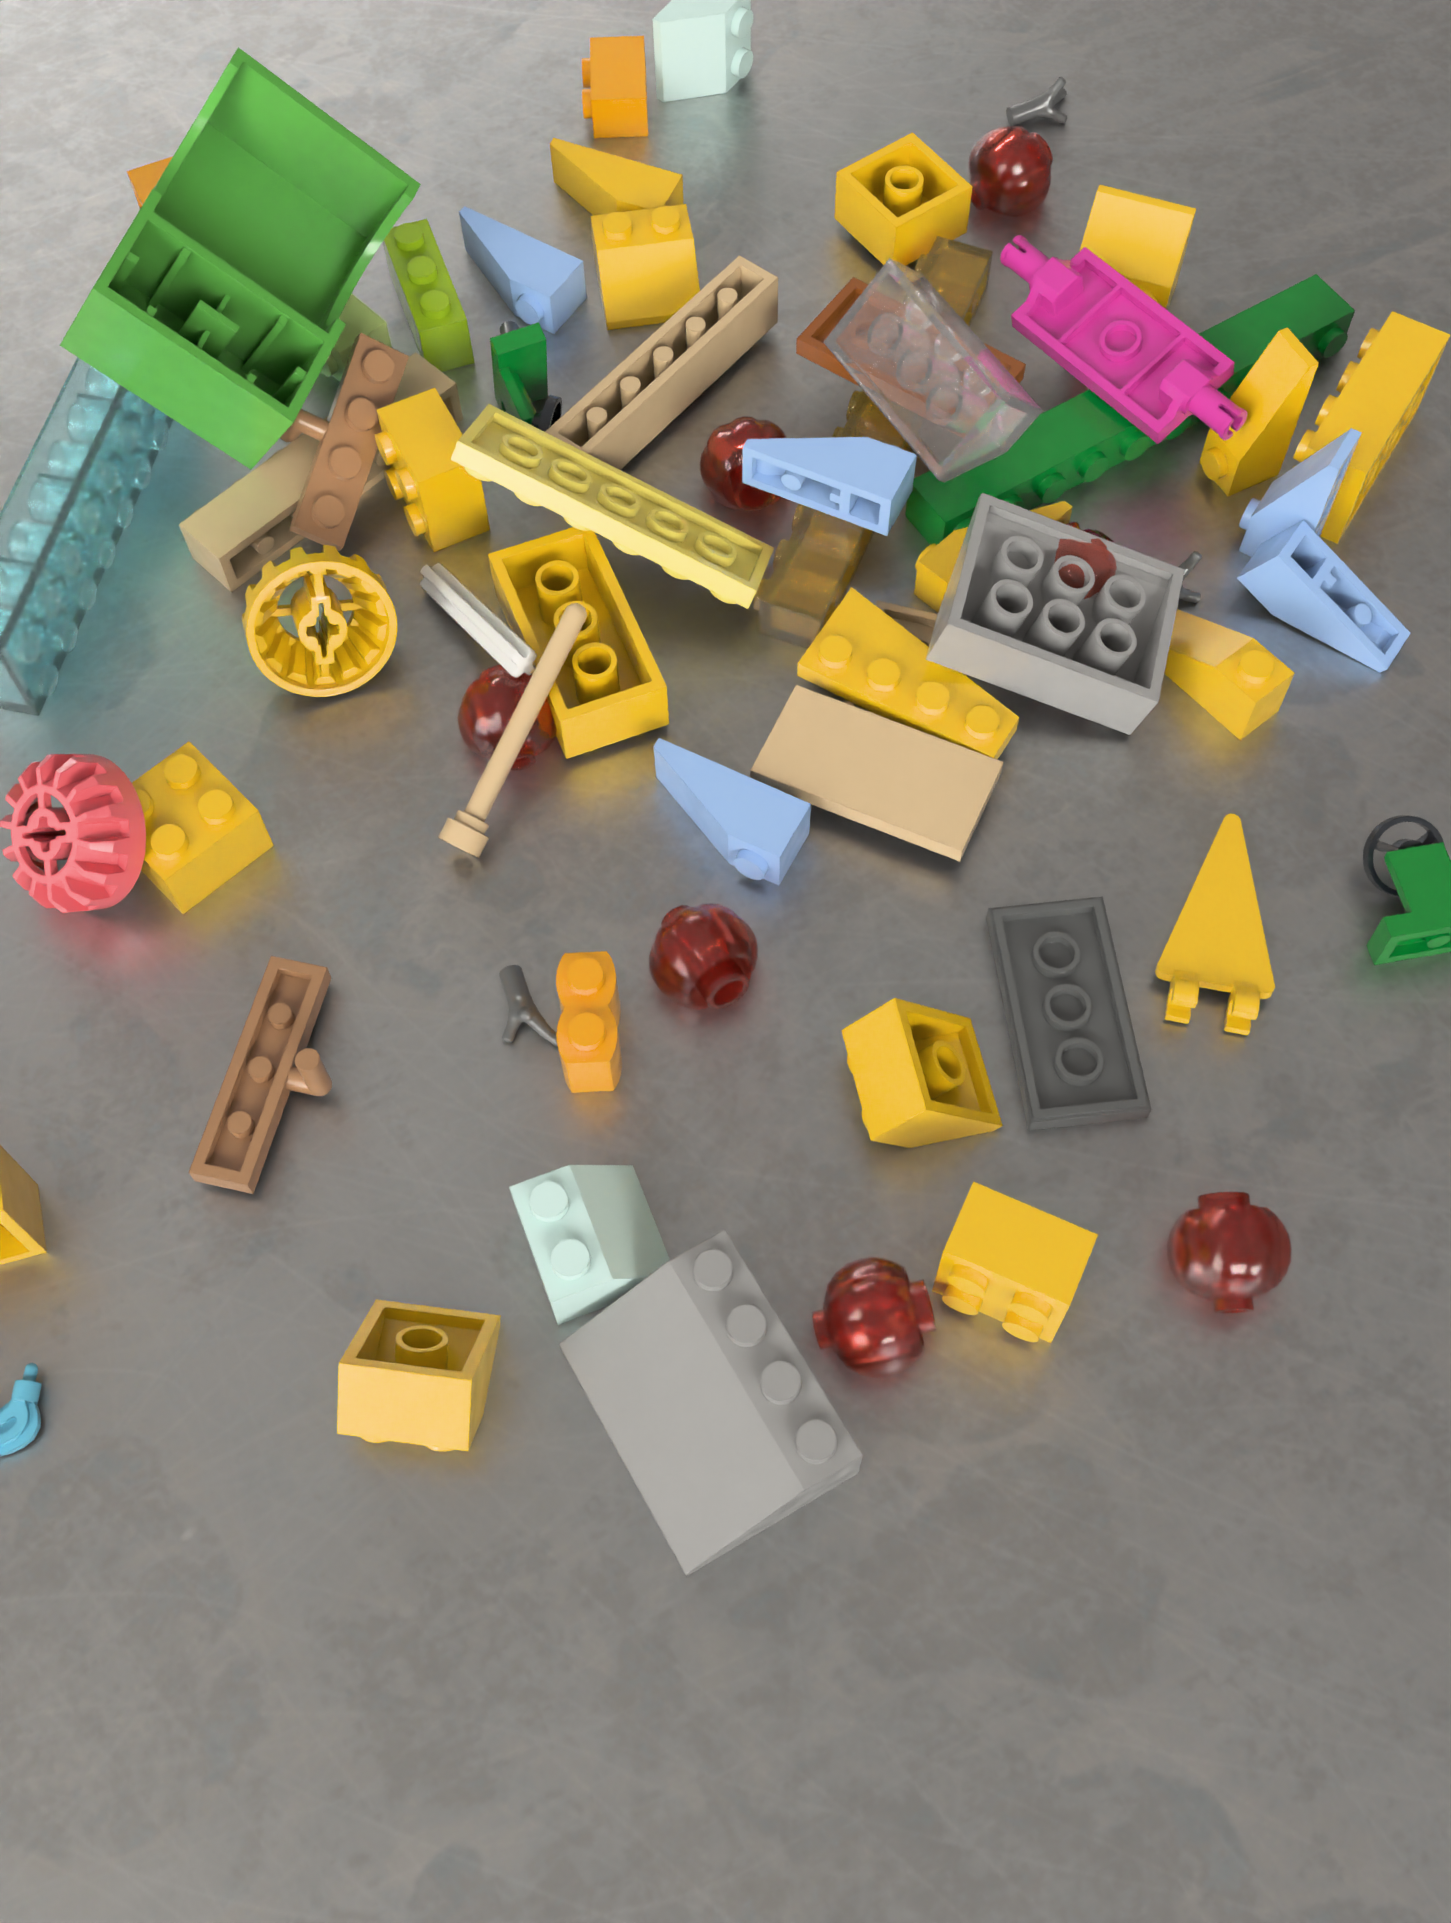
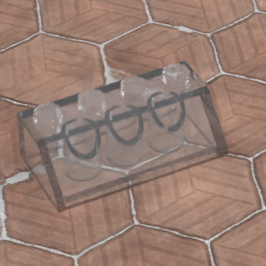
M891 258L888 259L823 342L934 476L944 483L1006 453L1043 411L924 275Z

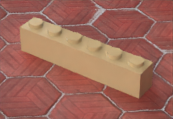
M739 255L545 432L621 470L778 323V277Z
M415 352L409 356L393 403L435 387L456 424L463 420L456 382ZM303 433L286 447L275 452L268 460L246 476L235 481L228 489L202 508L195 510L179 524L192 558L231 592L260 572L270 560L273 562L305 538L289 531L319 440ZM378 448L362 494L384 479V470L391 468L390 464L386 465Z

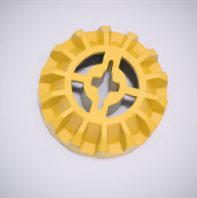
M323 545L321 553L306 554L302 547L293 548L290 550V559L278 566L271 560L262 567V579L258 584H249L246 590L245 613L242 614V624L251 656L257 667L269 680L287 691L310 697H328L352 691L372 679L383 668L393 651L397 637L395 608L381 576L373 573L366 561L357 554L345 557L340 555L335 546ZM323 575L340 581L349 590L352 599L338 600L337 595L332 589L327 587ZM303 577L304 586L295 592L291 603L278 605L279 598L285 588L293 581ZM321 604L323 611L321 613V619L318 620L319 631L316 632V617L319 616L318 605ZM352 610L351 616L346 624V620L342 611ZM292 615L299 638L289 633L282 626L278 617Z

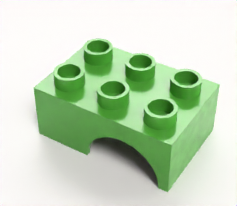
M238 47L159 181L151 190L90 291L60 346L251 470L294 423L346 326V323L340 320L339 317L350 295L376 251L401 214L414 199L421 184Z

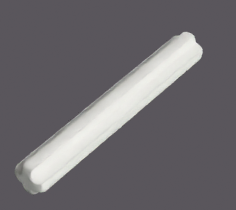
M437 563L431 568L427 564L422 567L420 573L423 575V578L419 584L421 588L511 676L518 678L524 672L530 676L535 671L536 667L532 664L537 657L535 651L444 565Z

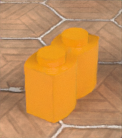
M607 951L564 953L556 973V987L562 1012L557 1025L556 1037L565 1081L572 1093L614 1091L622 1070V1057L617 1030L621 1008L614 963Z

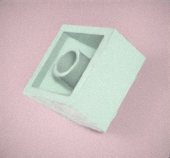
M671 0L652 19L656 97L658 100L670 102L725 94L741 78L746 77L753 63V52L751 51V27L753 23L751 0Z
M567 1165L509 1187L557 1325L611 1305L670 1260L633 1165Z

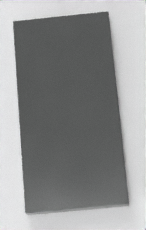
M1103 896L988 908L986 921L1027 1130L1148 1118L1152 1109Z

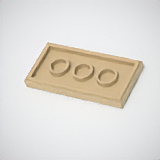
M796 685L750 770V778L819 808L960 861L998 781L1003 762Z

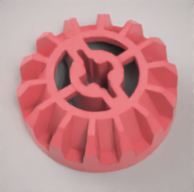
M50 754L40 762H32L18 777L19 783L15 784L6 795L5 800L14 808L13 814L6 815L0 820V827L11 829L12 845L2 849L3 855L10 861L19 862L20 864L12 875L13 878L23 889L29 890V895L44 908H57L62 913L102 910L116 905L128 895L135 885L145 856V819L134 786L115 763L95 754ZM51 795L57 798L64 807H52ZM57 860H67L65 866L58 872Z

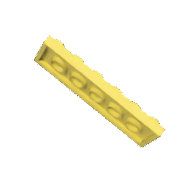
M491 404L485 407L460 437L451 457L452 461L464 466L471 476L482 481H494L514 491L516 497L521 501L533 506H544L562 515L565 521L574 528L583 531L592 530L612 540L613 544L624 553L641 555L661 565L662 569L672 577L681 580L689 579L709 589L714 597L728 604L737 603L747 609L749 608L774 550V547Z

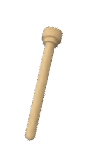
M572 603L566 607L464 812L458 810L454 819L447 818L438 836L439 839L477 858L480 857L489 837L484 835L489 827L485 820L586 620L587 612L581 604Z

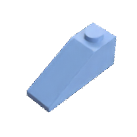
M466 206L459 211L465 250L512 313L527 324L532 325L539 322L542 329L555 334L587 299L583 261Z
M1351 428L1274 480L1261 501L1252 498L1239 523V527L1246 530L1239 552L1252 557L1261 543L1302 520L1320 537L1362 432Z
M869 437L747 439L743 445L742 483L888 536L912 492L917 455L895 445L886 444Z
M1304 520L1261 543L1237 577L1273 616L1379 673L1388 669L1411 634Z
M658 738L654 745L657 779L729 864L734 865L741 874L754 880L765 879L779 886L809 835L811 804Z

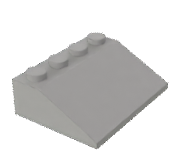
M981 493L936 618L926 660L1131 735L1159 702L1185 569Z
M726 1230L717 1233L666 1262L559 1343L564 1356L686 1577L859 1473L863 1457L861 1451Z

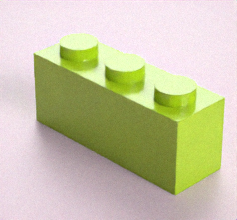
M427 218L392 227L383 241L391 280L420 356L441 372L474 364L467 318Z

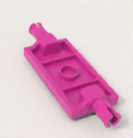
M1017 235L1013 238V242L1019 246L1018 249L1011 243L1004 247L1000 256L1001 264L1010 268L1029 283L1030 289L1026 301L1011 314L1012 327L1155 443L1159 444L1188 416L1193 414L1219 434V437L1223 440H1228L1233 436V432L1229 430V427L1237 432L1243 426L1247 419V411L1237 406L1217 390L1234 375L1235 362L1089 249L1084 247L1071 260H1062L1054 256L1048 258L1022 235Z

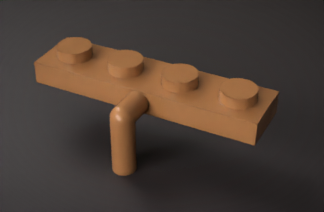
M360 333L354 340L327 420L301 409L294 423L280 437L285 442H292L304 433L319 440L289 531L322 545L335 546L338 551L344 547L378 448L375 434L382 432L377 409L393 404L409 358L408 355Z
M275 956L270 957L188 1172L194 1181L254 1194L290 1092L295 1091L314 1096H324L330 1092L332 1080L318 1052L312 1048H306L332 978L327 967Z

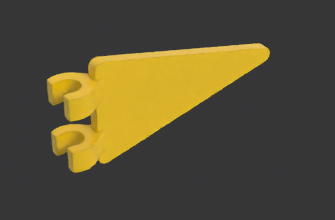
M1230 813L1224 817L1158 961L1155 975L1161 980L1170 981L1164 1020L1188 1024L1191 1017V1008L1196 1007L1199 987L1230 993L1224 1020V1031L1248 1036L1251 1028V1019L1256 1020L1258 1016L1260 999L1271 997L1275 989V983L1241 819L1236 814Z

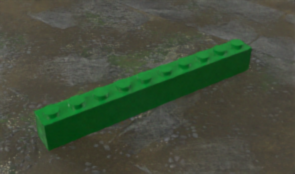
M1315 274L1199 333L1201 337L1235 362L1234 375L1217 390L1230 399L1277 332L1287 327L1316 360L1335 355L1348 339L1347 332L1355 310ZM1089 389L914 478L913 489L906 503L905 516L929 544H939L954 530L969 527L981 493L1031 510L1043 503L1049 504L1054 502L1064 492L1085 481L1092 482L1096 480L1106 470L1125 460L1132 461L1138 458L1146 449L1157 443ZM1194 414L1188 416L1165 439L1172 440L1178 437L1186 428L1201 420Z

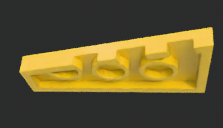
M852 587L798 662V677L879 716L997 760L1016 732L1019 722V716L966 675L926 660L929 647Z

